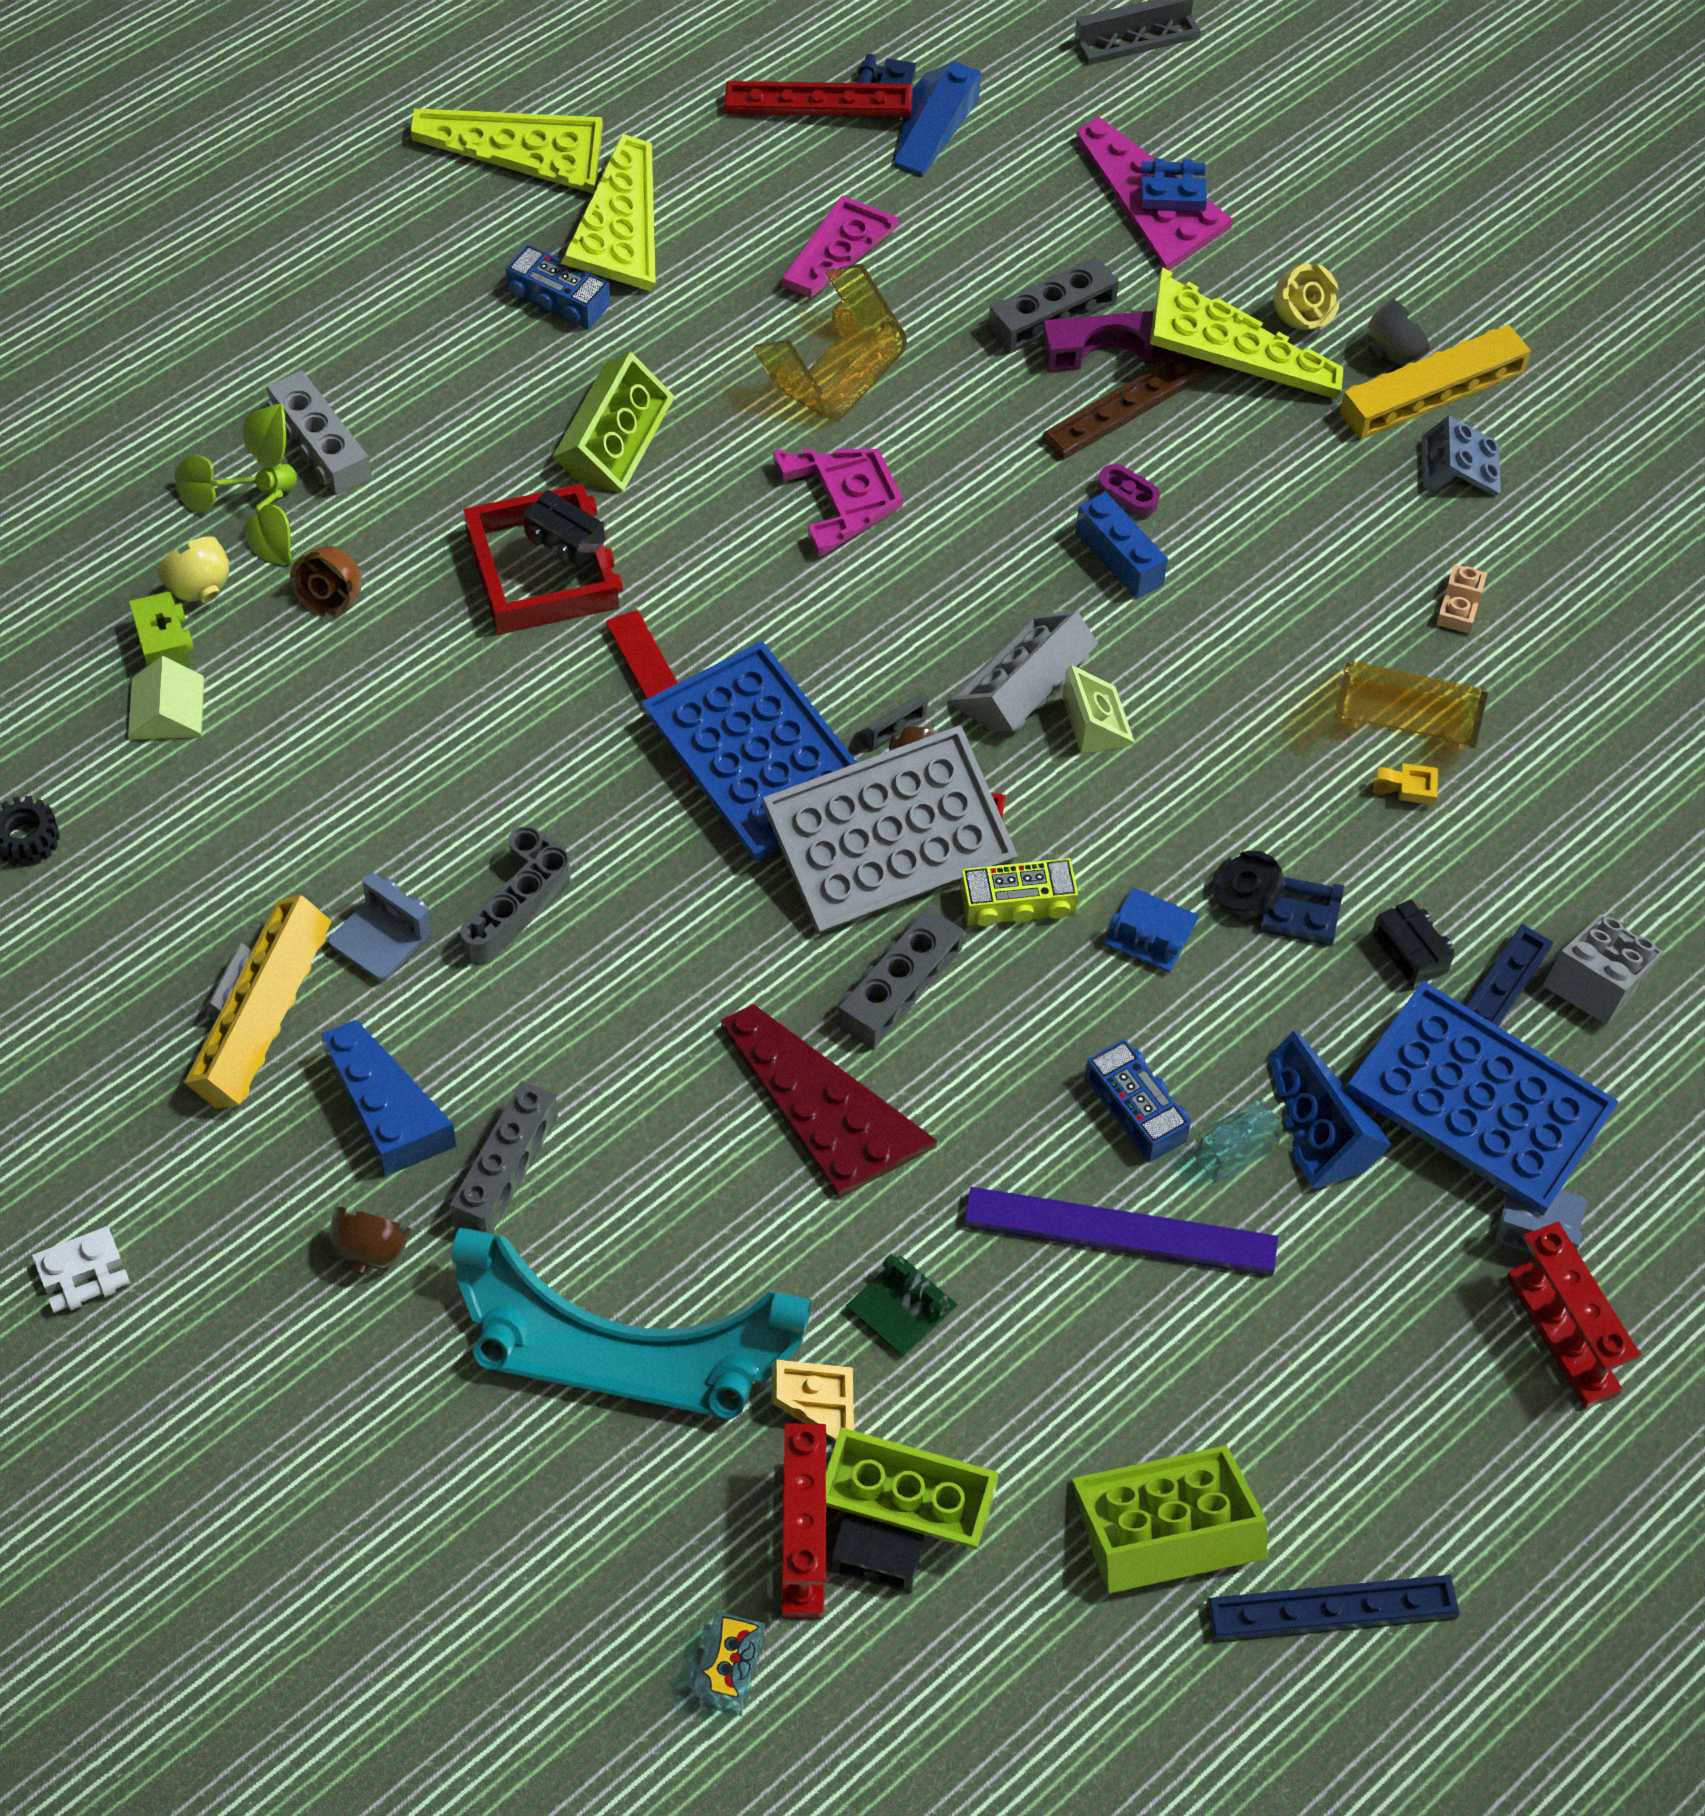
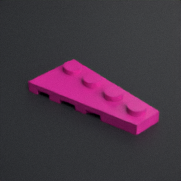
M842 195L783 276L782 287L812 298L898 227L899 217Z

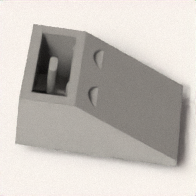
M1600 914L1561 951L1543 986L1607 1025L1621 1011L1664 952L1656 948L1651 940L1642 936H1636L1625 929L1618 920Z

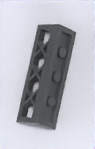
M1148 0L1078 17L1076 19L1074 42L1086 63L1092 65L1200 38L1201 30L1191 15L1193 0ZM1185 23L1188 30L1179 31L1172 27ZM1153 31L1161 34V36L1151 38L1144 34ZM1125 38L1133 41V43L1124 45L1116 41ZM1098 45L1104 47L1105 50L1092 53L1089 47Z

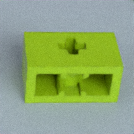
M171 591L129 601L146 666L148 667L161 656L184 667L191 666L188 652L194 650L189 630L182 631L181 625L187 624L181 603L174 604Z

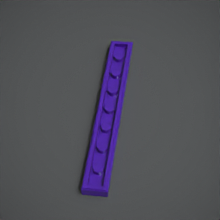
M970 1187L964 1227L1268 1276H1273L1275 1271L1278 1235L977 1187Z

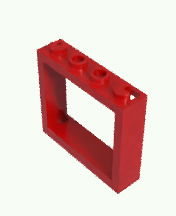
M583 483L550 490L593 517L597 516L595 499L593 496H587ZM544 492L463 509L465 531L497 635L619 609L618 592L623 591L622 580L619 573L613 574L612 568L615 567L611 548H605L604 544L593 554L602 582L506 603L485 532L524 524V512L534 502L537 503L538 498Z

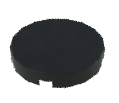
M1248 850L1240 852V856L1234 859L1229 857L1215 871L1211 883L1212 893L1216 903L1224 913L1234 918L1250 919L1265 914L1274 908L1281 899L1285 888L1283 871L1273 856L1262 851Z

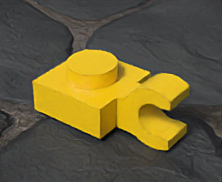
M1406 763L1402 764L1400 771L1380 767L1377 769V778L1373 779L1372 792L1386 795L1399 791V800L1434 805L1437 799L1438 768Z

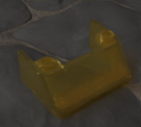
M863 263L828 269L825 273L841 299L832 311V324L839 338L809 369L790 339L756 344L752 348L782 394L829 419L845 416L904 353L907 346L904 330Z
M1345 659L1333 717L1339 719V725L1357 729L1360 728L1362 722L1437 737L1438 739L1445 740L1443 747L1464 751L1465 745L1476 749L1489 692L1479 687Z

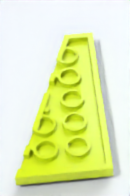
M414 108L411 138L413 141L593 194L597 185L603 122L602 117Z
M622 134L560 264L651 291L655 285L652 143Z
M1162 267L1157 282L1150 336L1151 345L1334 399L1338 398L1342 391V366L1309 348L1303 351L1287 342L1289 337L1280 332L1276 336L1261 328L1263 323L1219 298L1210 300L1197 292L1199 287L1190 282L1186 286L1171 278L1172 272Z

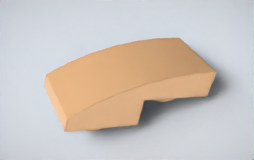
M1454 564L1436 625L1470 634L1487 573L1472 567Z

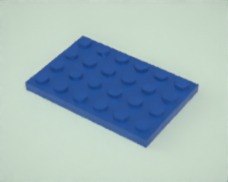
M763 640L642 702V711L755 862L781 849L761 803L763 797L857 763Z
M1422 981L1352 1077L1345 1090L1543 1216L1619 1102L1425 981Z

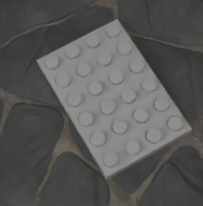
M961 725L768 795L761 800L817 935L960 881L962 869L998 866L1015 860L1018 857Z

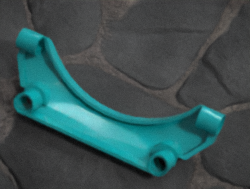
M460 1227L457 1231L452 1250V1262L456 1263L455 1277L472 1322L482 1324L481 1335L473 1348V1356L481 1367L488 1370H497L713 1415L723 1419L738 1417L744 1409L753 1380L767 1381L771 1377V1365L776 1360L787 1361L801 1347L811 1310L812 1299L768 1290L748 1305L711 1322L679 1328L631 1326L607 1320L567 1301L535 1275L522 1260L511 1242L504 1236ZM489 1341L497 1342L501 1345L502 1349L493 1348ZM722 1390H731L738 1397L730 1398Z

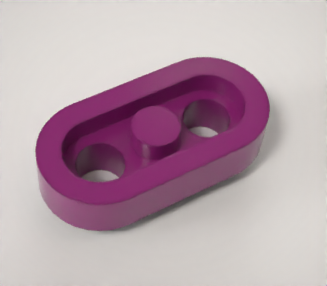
M1111 464L1102 468L1098 478V489L1101 493L1107 492L1117 504L1136 515L1146 516L1157 510L1160 492L1154 484L1122 465Z

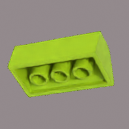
M631 351L607 361L552 457L574 479L621 493L625 490L675 396Z
M841 1427L826 1471V1506L977 1550L996 1493L999 1472Z

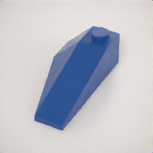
M953 61L922 76L913 88L911 117L904 118L894 166L923 177L979 101L980 71Z
M1293 1030L1269 1055L1277 1092L1284 1099L1288 1115L1284 1117L1286 1127L1292 1131L1296 1146L1292 1148L1294 1159L1312 1187L1320 1188L1366 1172L1391 1146L1375 1120L1353 1095L1345 1091L1346 1087L1298 1032Z

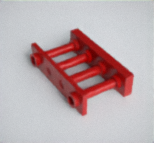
M1557 1221L1525 1234L1523 1240L1535 1260L1509 1270L1506 1276L1507 1281L1584 1409L1586 1410L1619 1396L1623 1388L1612 1372V1369L1638 1359L1641 1355L1560 1222Z
M785 1423L782 1618L823 1619L824 1585H826V1424Z

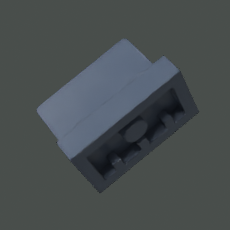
M1449 415L1422 435L1424 488L1435 492L1445 483L1450 482L1453 477L1458 476L1493 496L1501 492L1499 444L1493 438L1478 432L1466 423H1462Z
M1560 1190L1543 1216L1507 1193L1494 1243L1532 1255L1523 1240V1236L1559 1221L1574 1247L1578 1250L1583 1234L1580 1228L1587 1205V1198Z

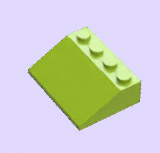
M1227 1445L1072 1478V1486L1095 1562L1109 1593L1268 1559L1267 1520Z

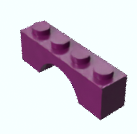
M1154 310L1044 320L1041 343L1048 372L1081 369L1086 356L1092 351L1103 347L1127 349L1135 353L1144 363L1165 362L1177 355L1178 352L1150 344Z

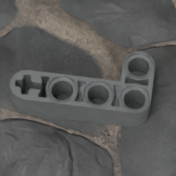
M518 827L509 835L510 861L517 873L461 926L463 954L468 962L481 965L491 961L566 890L570 884L568 853L532 827ZM500 916H509L506 918H498Z

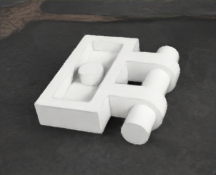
M108 1226L32 1255L46 1293L50 1294L63 1289V1293L48 1298L54 1313L68 1307L70 1310L82 1307L81 1302L102 1294L105 1297L116 1293L115 1289L130 1284L125 1269L112 1274L108 1272L123 1265ZM97 1275V1280L75 1288V1283Z

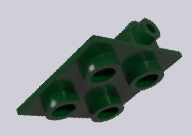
M890 1254L882 1263L885 1269L846 1304V1307L904 1357L952 1312L958 1304L901 1255L895 1257L893 1254Z

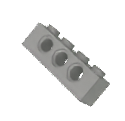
M303 370L267 386L269 401L266 402V406L284 404L286 436L289 441L295 440L299 445L302 458L307 464L311 462L314 465L316 474L324 486L328 484L335 495H338L372 479L369 456Z

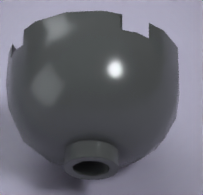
M1394 299L1384 304L1372 315L1368 324V336L1371 343L1367 347L1376 360L1380 361L1383 358L1390 365L1404 366L1425 356L1430 350V345L1419 324L1413 325L1407 318L1410 315L1409 311Z

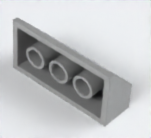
M1078 610L1034 615L949 701L952 706L991 732H1014L1026 723L1025 718L1033 710L1040 708L1047 702V696L1055 688L1065 683L1066 669L1071 665L1078 667L1089 659V653L1098 645V642Z

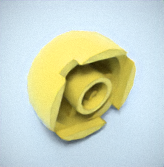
M1305 263L1295 266L1280 277L1274 289L1273 302L1275 310L1280 319L1292 328L1309 330L1325 326L1334 319L1339 309V302L1336 303L1335 292L1339 291L1338 284L1333 275L1322 265Z
M202 537L188 542L187 544L190 549L179 554L177 549L170 552L157 567V573L162 584L168 591H171L172 595L182 601L196 602L201 600L202 603L214 600L220 595V589L224 586L229 576V560L222 545L219 544L215 537Z

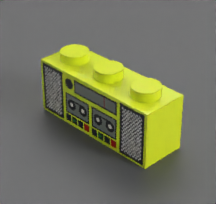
M1071 858L962 869L960 892L967 926H990L995 923L1009 921L1022 923L1031 919L1048 917L1060 919L1068 915H1075L1078 891Z

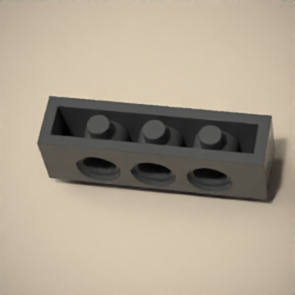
M1096 256L990 306L988 330L1011 354L1042 339L1044 320L1087 317L1116 304L1119 280Z
M929 907L920 917L914 916L906 925L904 935L897 942H890L885 948L880 962L875 967L871 965L865 970L853 992L847 991L842 996L837 1005V1010H839L838 1027L875 1050L960 953L963 945L964 930ZM915 950H924V951H926V952H924V953H919V952H916ZM897 974H898V975H902V976H904V977H902V978H896V977H893L892 975H897ZM870 1000H880V1001H882V1002H881V1003H873V1002H870Z
M524 1081L519 1083L450 1203L453 1227L493 1233L558 1118L556 1094Z

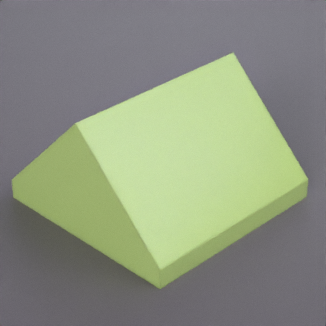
M161 656L134 676L131 684L129 740L201 737L204 694L203 675Z
M1073 665L1066 669L1062 699L1080 753L1087 754L1133 744L1134 739L1116 687Z

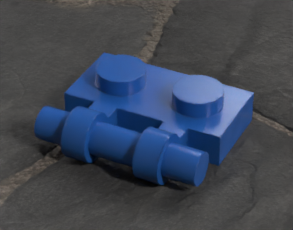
M1154 158V161H1141V174H1153V177L1142 176V209L1206 211V178H1193V175H1205V163H1194L1193 159H1183L1182 162H1165L1164 158ZM1164 175H1181L1182 178L1164 177Z

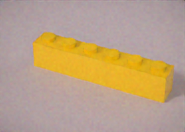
M1509 324L1498 329H1491L1484 335L1471 340H1464L1452 348L1442 352L1437 351L1427 358L1415 363L1410 362L1400 369L1388 374H1381L1361 385L1351 386L1348 390L1344 391L1339 414L1359 439L1362 440L1525 373L1531 350Z
M302 895L277 901L184 1082L216 1109L240 1105L248 1096L249 1086L256 1072L263 1066L265 1054L272 1040L279 1034L281 1030L280 1024L287 1010L294 1004L296 1000L295 994L302 980L309 974L311 970L310 964L317 950L326 940L325 934L332 921Z

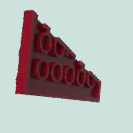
M751 1004L721 1020L722 1030L838 1199L936 1148L937 1139L755 1004Z

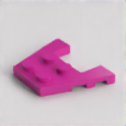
M803 449L802 454H786V450L773 451V461L783 482L817 473L837 515L836 518L808 525V536L818 557L828 553L902 507L903 497L879 449H836V454H817L815 449Z

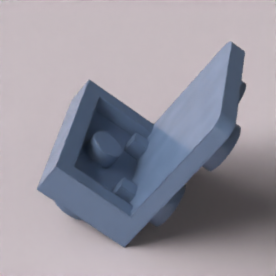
M371 872L362 881L365 902L330 936L329 945L334 951L376 980L385 981L432 935L429 910L420 899L416 897L411 899L401 892L392 880L388 878L382 879Z

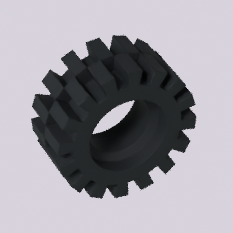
M19 796L14 797V804L12 805L4 801L1 803L3 810H0V859L4 862L8 859L10 865L16 866L18 860H20L22 867L29 866V860L34 859L35 865L41 863V855L48 859L52 855L50 848L56 850L58 846L57 840H60L58 826L51 807L48 804L45 806L43 800L39 798L34 803L32 796H25V802H20ZM30 824L38 827L35 833L25 838L10 836L14 829L22 825Z

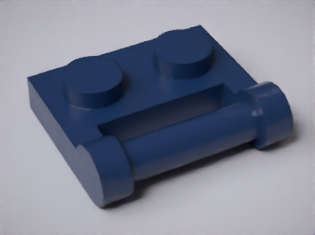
M1284 877V891L1329 900V906L1281 897L1274 908L1263 914L1260 932L1333 946L1344 885L1333 883V886Z

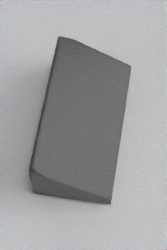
M924 693L911 699L856 732L857 737L870 751L891 740L893 734L898 736L905 727H913L926 719L928 696Z

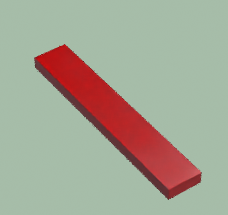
M726 81L724 110L725 114L911 117L913 85Z
M638 609L606 620V628L645 700L678 684ZM676 757L689 784L694 783V779Z

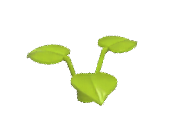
M275 404L252 412L248 415L243 425V440L247 451L257 456L258 464L265 466L260 469L256 476L213 480L214 468L211 461L201 455H193L179 462L175 469L174 480L176 482V490L184 505L189 510L197 513L206 512L214 505L216 499L214 486L256 483L261 491L271 494L255 507L257 515L247 519L245 524L246 539L251 550L261 559L273 564L286 565L293 563L290 551L291 533L289 522L284 511L270 503L276 498H282V492L292 490L296 485L297 477L292 466L281 464L286 448V421L284 404Z

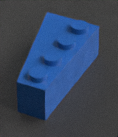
M357 1019L321 1034L326 1059L385 1177L457 1147L453 1123Z

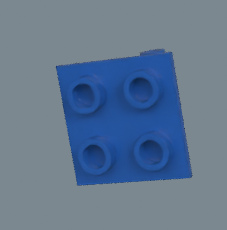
M1133 887L1119 913H1114L1109 923L1110 930L1103 944L1167 972H1171L1200 915Z

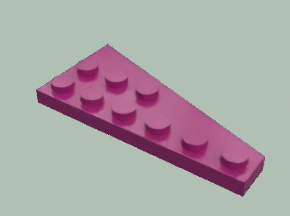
M1099 116L1077 130V143L1091 164L1098 167L1102 173L1103 182L1107 187L1110 186L1115 193V200L1135 230L1142 233L1151 254H1156L1160 260L1161 269L1163 267L1169 271L1232 228L1233 218L1208 199L1206 211L1142 209V176L1153 177V174H1141V161H1154V158ZM1164 175V177H1176V178H1179V177L1176 176V175Z

